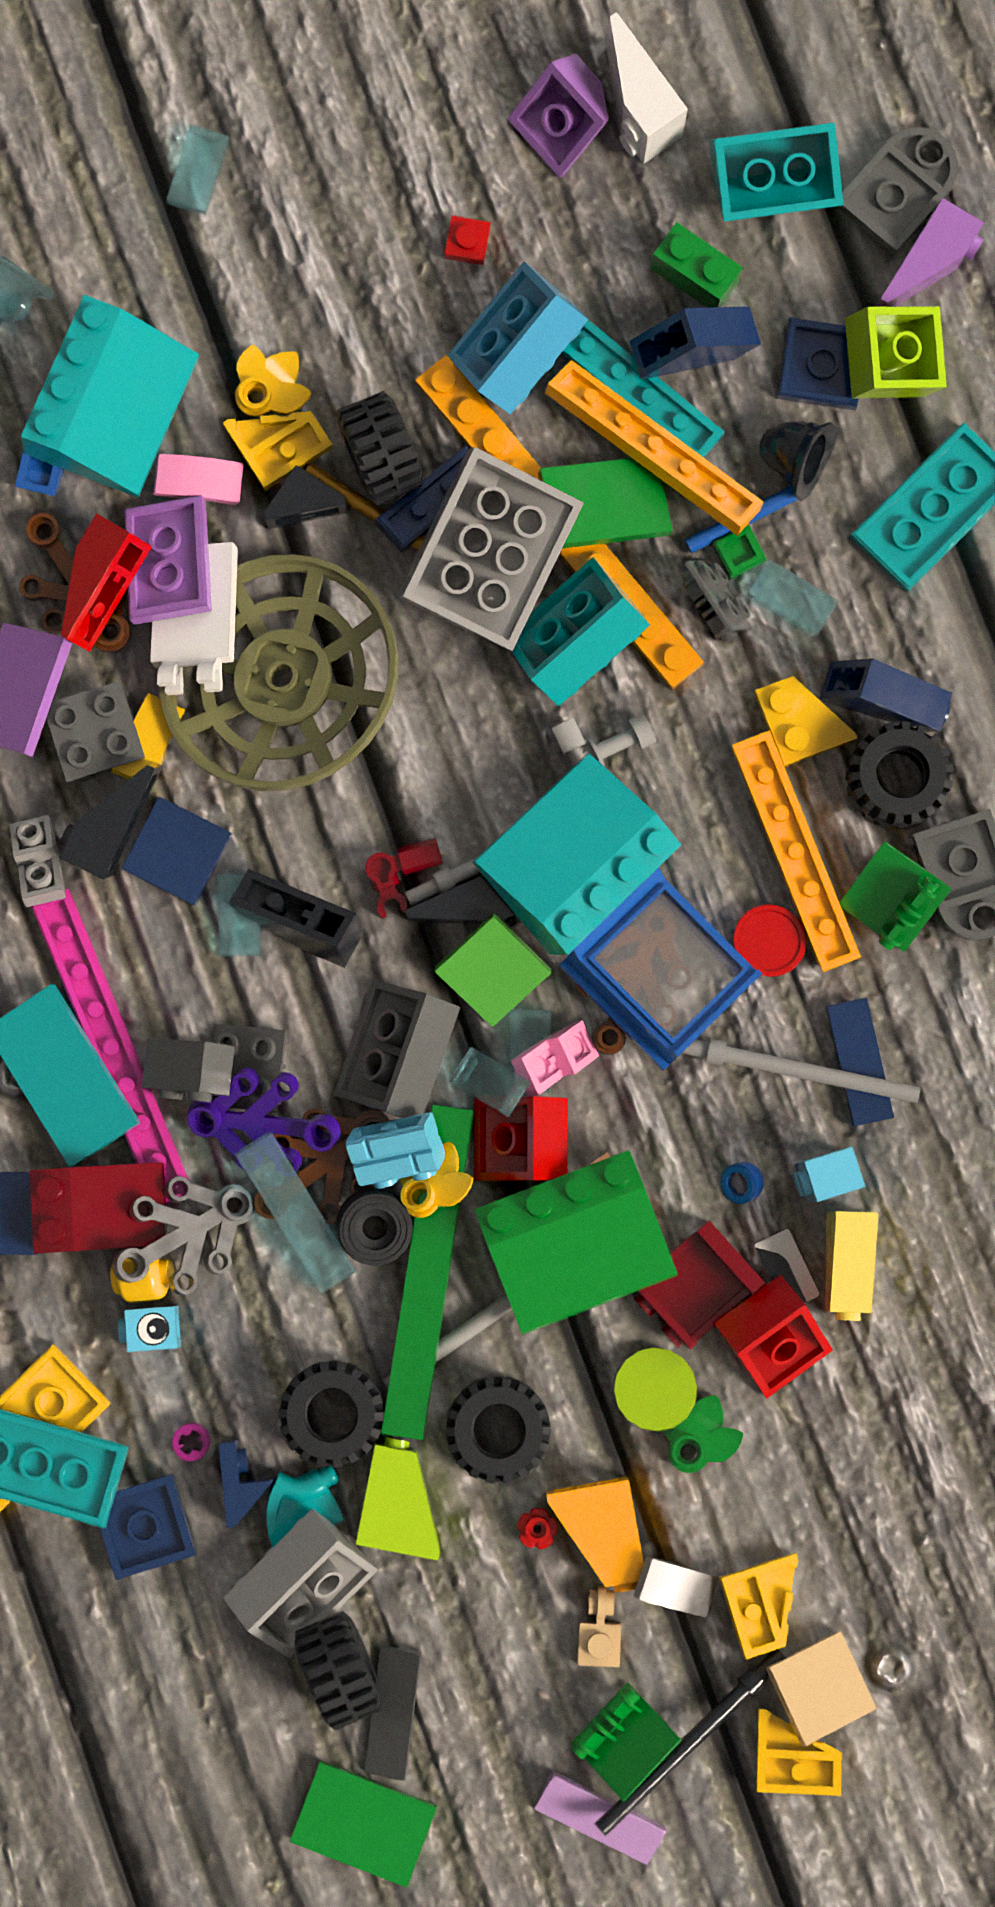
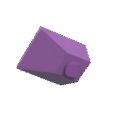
M576 53L551 62L507 118L559 178L566 174L608 122L603 84Z

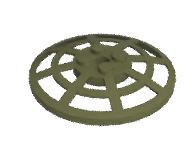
M295 554L266 556L242 563L237 566L236 606L240 613L235 616V635L247 625L255 640L245 648L239 660L234 658V662L222 663V672L234 676L237 698L217 706L215 692H206L204 690V683H202L200 690L205 712L182 721L177 712V696L167 695L165 693V686H159L162 711L169 730L181 749L200 768L217 779L239 788L257 791H285L307 786L331 776L350 763L371 742L383 725L392 705L398 681L399 656L395 633L386 612L374 594L356 576L336 564L316 557ZM274 573H307L302 597H277L254 605L243 585L252 579ZM323 577L333 580L352 591L368 607L372 614L352 628L348 621L337 611L324 603L318 602ZM279 611H298L293 630L279 629L269 632L262 619L264 615ZM314 615L330 622L343 636L322 649L309 636ZM379 629L385 640L388 657L385 692L364 689L366 683V662L361 643ZM351 651L354 664L353 686L349 687L332 683L331 663ZM284 669L292 670L293 677L289 684L283 687L274 686V678L279 671ZM327 699L346 703L345 708L336 721L321 733L313 715L321 709ZM358 706L379 708L375 718L363 735L343 755L334 760L327 743L333 740L347 726ZM247 711L261 724L253 743H250L235 734L225 721ZM298 724L307 741L291 747H269L277 727H289ZM214 727L216 732L229 745L247 754L238 774L226 771L212 762L195 745L190 736ZM312 752L319 767L318 770L305 776L288 780L262 781L254 779L264 759H292Z

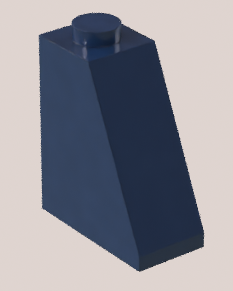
M750 307L684 308L629 341L641 379L732 361L761 345Z
M870 658L831 661L819 699L889 723L893 722L895 725H899L902 721L911 722L910 727L916 728L920 724L927 728L926 732H940L942 725L949 716V703L952 693Z

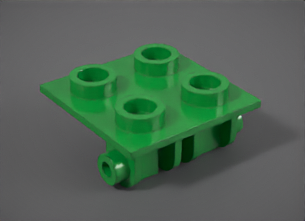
M884 841L839 903L842 909L881 936L878 941L883 947L892 950L896 946L905 952L952 888Z
M627 1682L617 1691V1694L607 1705L600 1709V1712L591 1719V1722L580 1734L573 1738L571 1749L582 1760L585 1759L617 1796L625 1802L682 1739L632 1685Z

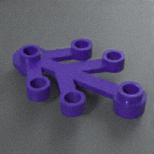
M242 1068L232 1078L229 1096L219 1095L216 1099L212 1098L211 1102L194 1101L190 1105L187 1113V1122L191 1131L200 1137L215 1136L236 1158L237 1165L244 1171L255 1170L263 1161L264 1153L274 1162L277 1172L283 1176H291L302 1165L301 1154L293 1148H283L270 1133L304 1137L310 1148L320 1152L329 1150L337 1142L341 1133L338 1121L330 1115L319 1114L313 1117L312 1120L266 1115L277 1104L291 1099L298 1091L299 1083L297 1078L288 1072L280 1073L271 1082L270 1089L245 1112L228 1111V1109L241 1096H249L258 1088L260 1084L259 1075L251 1068ZM241 1077L246 1078L250 1082L251 1087L245 1086L241 1081ZM279 1082L286 1083L290 1091L283 1090ZM205 1112L208 1113L213 1118V1120L209 1119L205 1115ZM320 1125L325 1127L330 1134L323 1132ZM231 1129L243 1130L254 1143L244 1144ZM245 1153L251 1154L255 1162L248 1160ZM283 1157L290 1159L293 1166H288L284 1162Z

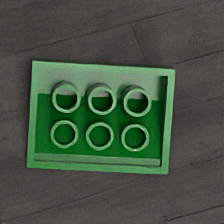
M630 1150L474 1209L522 1335L678 1276Z

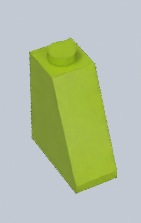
M386 1436L384 1443L376 1442L356 1545L438 1561L440 1545L418 1452L416 1449L409 1448L410 1441Z

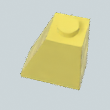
M826 1212L825 1311L836 1312V1320L860 1321L861 1313H872L878 1212Z

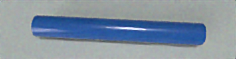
M792 486L763 499L764 503L760 511L748 524L797 501L798 499L793 495ZM717 522L684 539V543L689 553L692 554L731 533V531Z

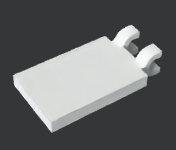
M233 542L208 544L212 611L152 622L150 662L155 668H159L157 684L160 687L165 686V693L167 695L183 694V667L198 666L196 681L199 684L204 683V690L206 692L222 691V663L234 662L238 548Z

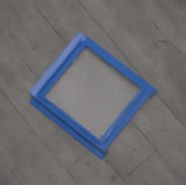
M659 867L576 946L559 965L662 1071L678 1058L762 974L758 969L755 970L665 879Z

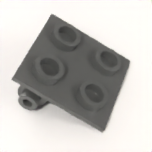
M710 560L687 561L685 563L688 571L681 575L685 581L682 586L693 602L704 595L706 596L695 604L697 609L708 603L712 605L710 609L702 614V617L706 619L717 613V615L707 621L716 639L721 638L724 644L738 636L736 631L753 628L748 621L751 614L747 606L739 597L734 598L726 586L729 583L728 577L717 563L712 564Z
M121 680L51 703L46 719L67 783L80 779V782L88 781L95 778L96 773L145 758Z
M214 1024L212 1043L235 1046L231 1081L242 1068L253 1069L260 1078L258 1088L249 1096H241L230 1108L248 1109L270 1089L271 1082L286 1068L283 1062L285 1046L289 1044V1040H286L287 1030ZM241 1077L242 1083L245 1086L251 1087L250 1082L246 1078ZM212 1095V1098L216 1099L219 1095ZM281 1102L277 1104L269 1113H277L278 1105H281Z

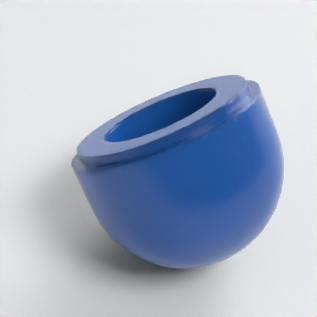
M737 1162L731 1164L724 1169L721 1175L722 1191L726 1198L735 1204L751 1202L763 1190V1175L759 1168L752 1163ZM737 1172L742 1174L747 1180L748 1187L745 1194L738 1193L732 1188L731 1180Z

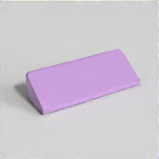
M554 1770L551 1771L534 1807L535 1810L648 1865L667 1831L665 1825L632 1810L607 1836H604L594 1823L616 1801Z

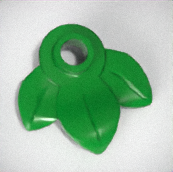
M716 1395L697 1401L687 1419L675 1428L663 1431L670 1441L668 1447L669 1460L681 1472H697L707 1462H725L732 1457L742 1443V1432L733 1428L722 1427L724 1423L723 1409ZM686 1444H692L697 1449V1455L693 1460H685L681 1455V1449Z

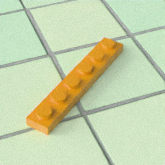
M571 360L548 383L545 394L735 535H738L760 511L764 503L762 500Z
M770 730L733 744L731 750L821 973L861 958Z

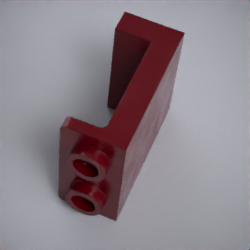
M706 1220L670 1253L678 1276L639 1290V1294L634 1300L649 1317L656 1312L667 1325L661 1330L677 1348L684 1343L689 1349H692L697 1344L696 1342L715 1326L714 1323L735 1308L750 1293L753 1294L765 1282L709 1220Z

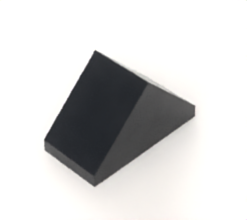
M296 465L264 514L268 529L346 514L347 508L342 494Z

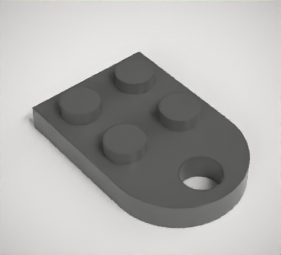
M923 127L901 130L894 134L842 191L844 205L836 207L895 256L934 212L942 198L945 199L950 193L958 174V160L954 148L944 136L934 130ZM926 145L934 146L939 150L941 159L935 163H927L920 157L919 149Z
M988 809L913 834L911 838L921 867L952 888L936 909L943 925L954 935L966 940L982 941L995 937V921L993 927L989 930H981L973 922L975 910L981 907L989 909L995 918V821L991 810Z

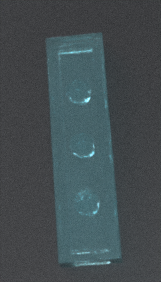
M270 1131L234 1153L321 1294L356 1272Z

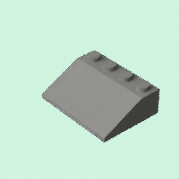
M476 447L467 449L396 597L513 651L584 503Z

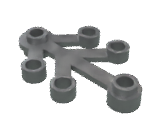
M182 1176L168 1180L164 1186V1193L171 1202H181L188 1199L211 1207V1209L199 1216L157 1204L148 1196H142L133 1200L129 1207V1213L135 1221L142 1223L153 1220L176 1227L177 1229L141 1250L129 1248L119 1252L112 1264L115 1276L125 1283L139 1281L147 1275L149 1264L185 1244L179 1270L171 1275L169 1285L171 1290L177 1295L192 1293L198 1283L196 1271L206 1232L219 1223L215 1250L207 1253L204 1258V1266L213 1275L227 1272L232 1265L230 1253L237 1225L247 1222L254 1211L253 1197L243 1186L232 1184L223 1187L219 1191H214L191 1184L187 1178ZM175 1182L181 1183L184 1188V1193L181 1197L173 1193L172 1186ZM229 1198L234 1199L238 1204V1209L235 1213H231L227 1209ZM140 1202L146 1203L149 1207V1214L146 1217L138 1213L137 1206ZM216 1254L223 1258L224 1264L221 1269L213 1266L212 1259ZM126 1258L134 1263V1271L131 1274H127L122 1268V1263ZM181 1274L189 1279V1286L186 1290L178 1286V1278Z

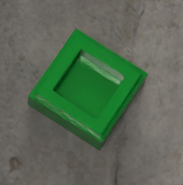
M749 524L738 535L731 532L712 542V547L730 580L767 561Z

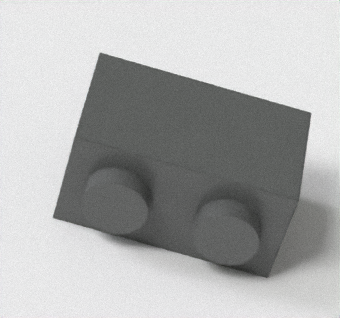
M147 1038L142 1088L158 1090V1098L182 1100L183 1092L187 1093L186 1100L211 1102L212 1095L229 1096L235 1046L203 1041Z

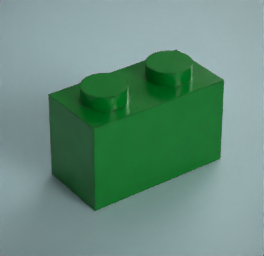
M677 222L654 252L651 270L707 308L722 307L739 283L743 269L738 263Z

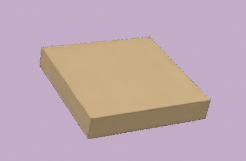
M841 1631L835 1632L766 1667L767 1673L801 1746H807L877 1709Z

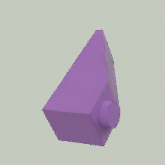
M942 198L881 297L877 307H896L958 269L964 257L972 260L984 241L983 238L978 236L984 222Z

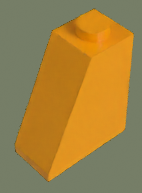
M627 1476L545 1491L548 1504L605 1587L613 1586L614 1592L636 1589L644 1562Z

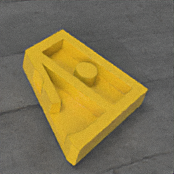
M311 411L291 413L289 416L283 417L266 415L260 416V419L243 421L228 419L223 422L224 428L265 491L287 478L296 465L303 468L333 449V444Z
M794 676L754 691L768 731L770 730L784 767L851 743L857 739L856 733Z
M790 1553L718 1577L742 1656L746 1660L786 1647L789 1627L787 1617L793 1600L791 1590L794 1570L798 1566L796 1553Z
M757 1709L756 1792L841 1796L842 1752L819 1740L807 1746H801L791 1724L773 1715L766 1709Z

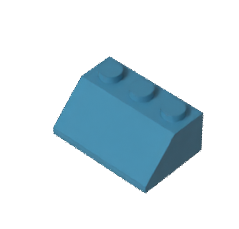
M523 261L447 356L478 392L511 415L516 407L528 397L530 390L544 373L552 368L555 360L566 346L579 335L581 328L589 319L567 297Z

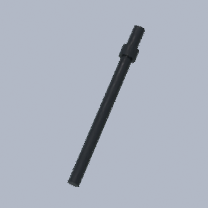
M777 1649L770 1652L753 1670L748 1668L737 1679L739 1684L682 1738L680 1743L626 1801L623 1802L619 1799L594 1823L601 1833L607 1836L750 1696L755 1698L766 1687L764 1682L769 1678L766 1667L786 1657Z

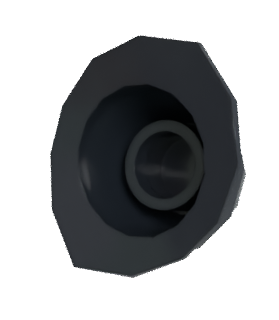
M804 421L781 423L767 429L762 435L759 443V454L770 468L784 475L787 483L792 486L793 495L799 501H802L810 496L832 453L840 428L831 422L821 425Z

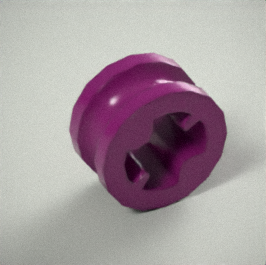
M194 1422L186 1423L178 1428L172 1439L174 1452L178 1457L186 1461H197L208 1452L211 1444L208 1430L201 1424ZM193 1431H197L201 1435L198 1441L203 1440L202 1449L194 1448L190 1453H187L182 1448L186 1443H180L181 1435H190Z

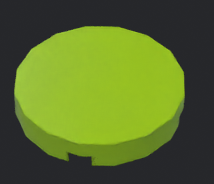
M653 1347L637 1351L624 1361L616 1375L614 1393L618 1408L629 1422L642 1430L664 1431L675 1428L687 1419L695 1406L697 1385L694 1373L684 1358L671 1350Z

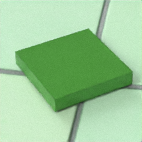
M493 913L435 967V972L493 1027L551 974V968Z

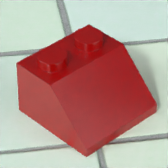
M539 1096L474 1098V1181H549L568 1174V1098Z
M781 1275L761 1287L759 1291L737 1307L728 1311L726 1315L714 1323L729 1348L766 1399L833 1351L805 1303Z

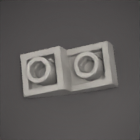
M46 815L9 824L13 857L18 865L21 896L26 908L65 899L62 869L50 816Z

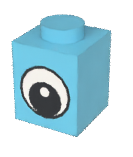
M179 1306L125 1310V1318L118 1320L120 1344L127 1343V1352L181 1347Z

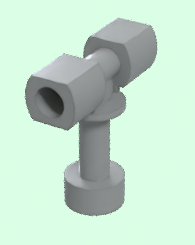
M643 713L628 720L630 729L598 744H595L592 738L584 741L574 718L551 728L552 735L562 756L568 755L573 766L586 754L590 753L605 767L603 759L636 743L641 750L656 743L652 728Z

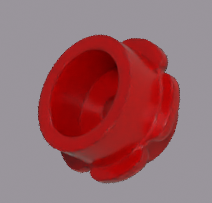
M533 1508L530 1510V1513H524L518 1519L519 1539L526 1547L545 1549L553 1543V1536L558 1532V1524L554 1517L548 1515L547 1510ZM535 1525L541 1526L539 1533L533 1531Z

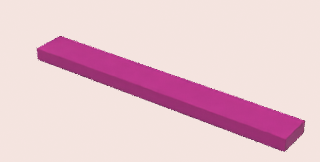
M69 889L65 890V899L31 906L80 1026L141 1122L125 1133L136 1163L164 1162L165 1184L168 1180L177 1176H182L189 1180L152 1089L142 1088L143 1066L71 891ZM175 1182L172 1186L173 1193L181 1197L184 1193V1188L181 1183Z

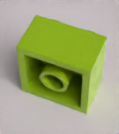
M940 306L866 307L845 318L852 398L925 397L947 387Z

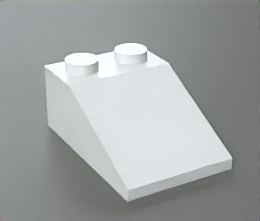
M616 12L610 16L606 48L619 128L622 134L619 138L628 154L632 157L637 155L641 162L645 164L682 138L688 109Z

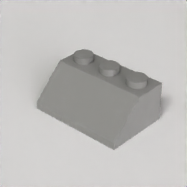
M311 1509L295 1523L294 1527L274 1547L265 1553L264 1557L244 1577L235 1583L234 1587L223 1599L249 1633L286 1657L291 1658L296 1653L295 1631L334 1615L378 1571V1568L332 1522L314 1509Z

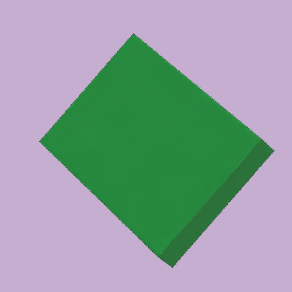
M633 458L540 468L538 472L540 481L584 503L562 549L670 536L673 531L662 480Z
M320 1760L292 1833L290 1843L407 1888L437 1810V1805Z

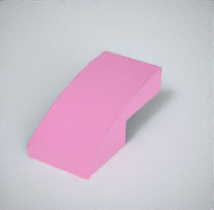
M158 454L153 495L173 499L202 495L206 501L235 506L240 503L244 463L197 456Z
M579 1020L531 1046L513 1058L511 1063L526 1095L537 1096L562 1077L579 1072L599 1057V1054L583 1020Z

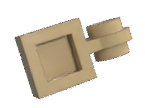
M598 1585L597 1589H589L588 1615H596V1622L579 1621L578 1666L620 1667L621 1623L605 1622V1615H614V1590H606L605 1586Z

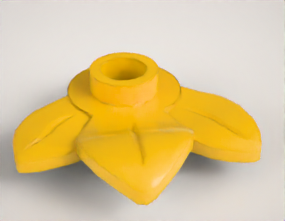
M251 345L239 357L236 369L240 383L236 389L235 399L239 409L246 415L259 417L267 414L269 411L289 414L300 409L308 402L311 392L306 387L295 383L299 372L297 352H281L266 359L259 348ZM252 392L262 393V401L259 403L250 402L248 397Z
M452 1142L443 1144L445 1158L434 1176L420 1181L413 1180L412 1176L399 1178L403 1186L400 1199L411 1216L424 1218L433 1214L438 1207L454 1206L471 1189L473 1177L469 1174L458 1172L459 1157ZM423 1192H427L425 1201L422 1204H418V1196Z

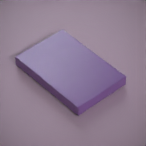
M202 495L124 509L125 530L152 546L128 586L130 621L136 625L212 611L206 501Z
M3 623L0 630V749L33 757L73 642L62 636Z

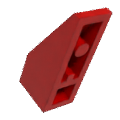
M97 513L75 549L61 631L62 637L88 652L91 651L152 548L146 542Z

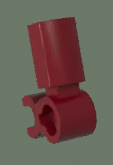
M436 837L397 848V855L389 856L381 852L371 855L367 860L365 869L373 891L378 890L380 898L377 901V911L382 919L387 917L384 906L390 899H395L399 902L402 913L408 908L405 897L398 893L395 885L400 884L397 875L398 871L403 870L405 876L443 864Z

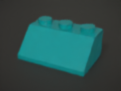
M835 122L709 140L713 180L723 222L844 205Z
M592 557L531 612L512 653L529 678L557 706H560L600 669L606 667L610 660L628 644L635 641L650 624L627 594L601 564Z

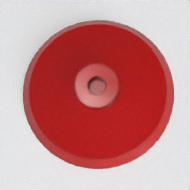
M761 905L746 912L737 923L734 932V948L755 970L758 969L762 976H781L792 971L802 960L806 950V933L800 920L786 908L777 905Z

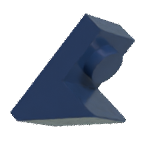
M238 1439L222 1440L219 1443L227 1528L235 1527L275 1479V1477L242 1480V1473L249 1472L247 1449L239 1448Z

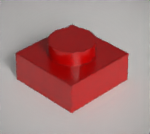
M451 215L445 259L484 266L491 222Z

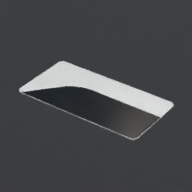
M788 1229L755 1244V1248L771 1281L781 1275L804 1303L819 1296L816 1285Z

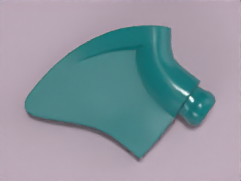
M325 1466V1468L322 1467L319 1470L314 1468L296 1477L282 1472L277 1473L270 1488L266 1505L267 1530L272 1547L311 1509L317 1511L334 1525L344 1520L339 1506L329 1490V1487L339 1482V1476L334 1471L333 1466Z

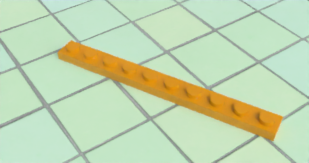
M447 355L415 379V384L469 448L476 447L539 480L538 472L541 468ZM606 544L564 548L561 550L559 556L573 573L594 557L637 606L650 626L632 643L671 690L703 665L704 661Z

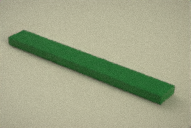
M432 1105L431 1113H433L438 1136H440L442 1144L446 1142L454 1144L459 1157L458 1172L465 1173L474 1111ZM423 1192L418 1196V1204H422L425 1201L427 1192ZM460 1202L454 1206L438 1207L433 1214L427 1217H415L381 1434L424 1440Z

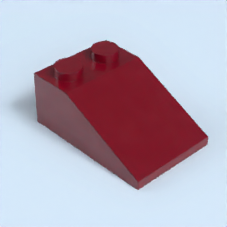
M164 1162L29 1170L34 1254L146 1247L168 1234L166 1224L153 1220L142 1223L132 1219L129 1213L132 1201L142 1196H148L157 1204L166 1206ZM140 1202L137 1206L138 1213L146 1217L149 1214V1207L146 1203Z

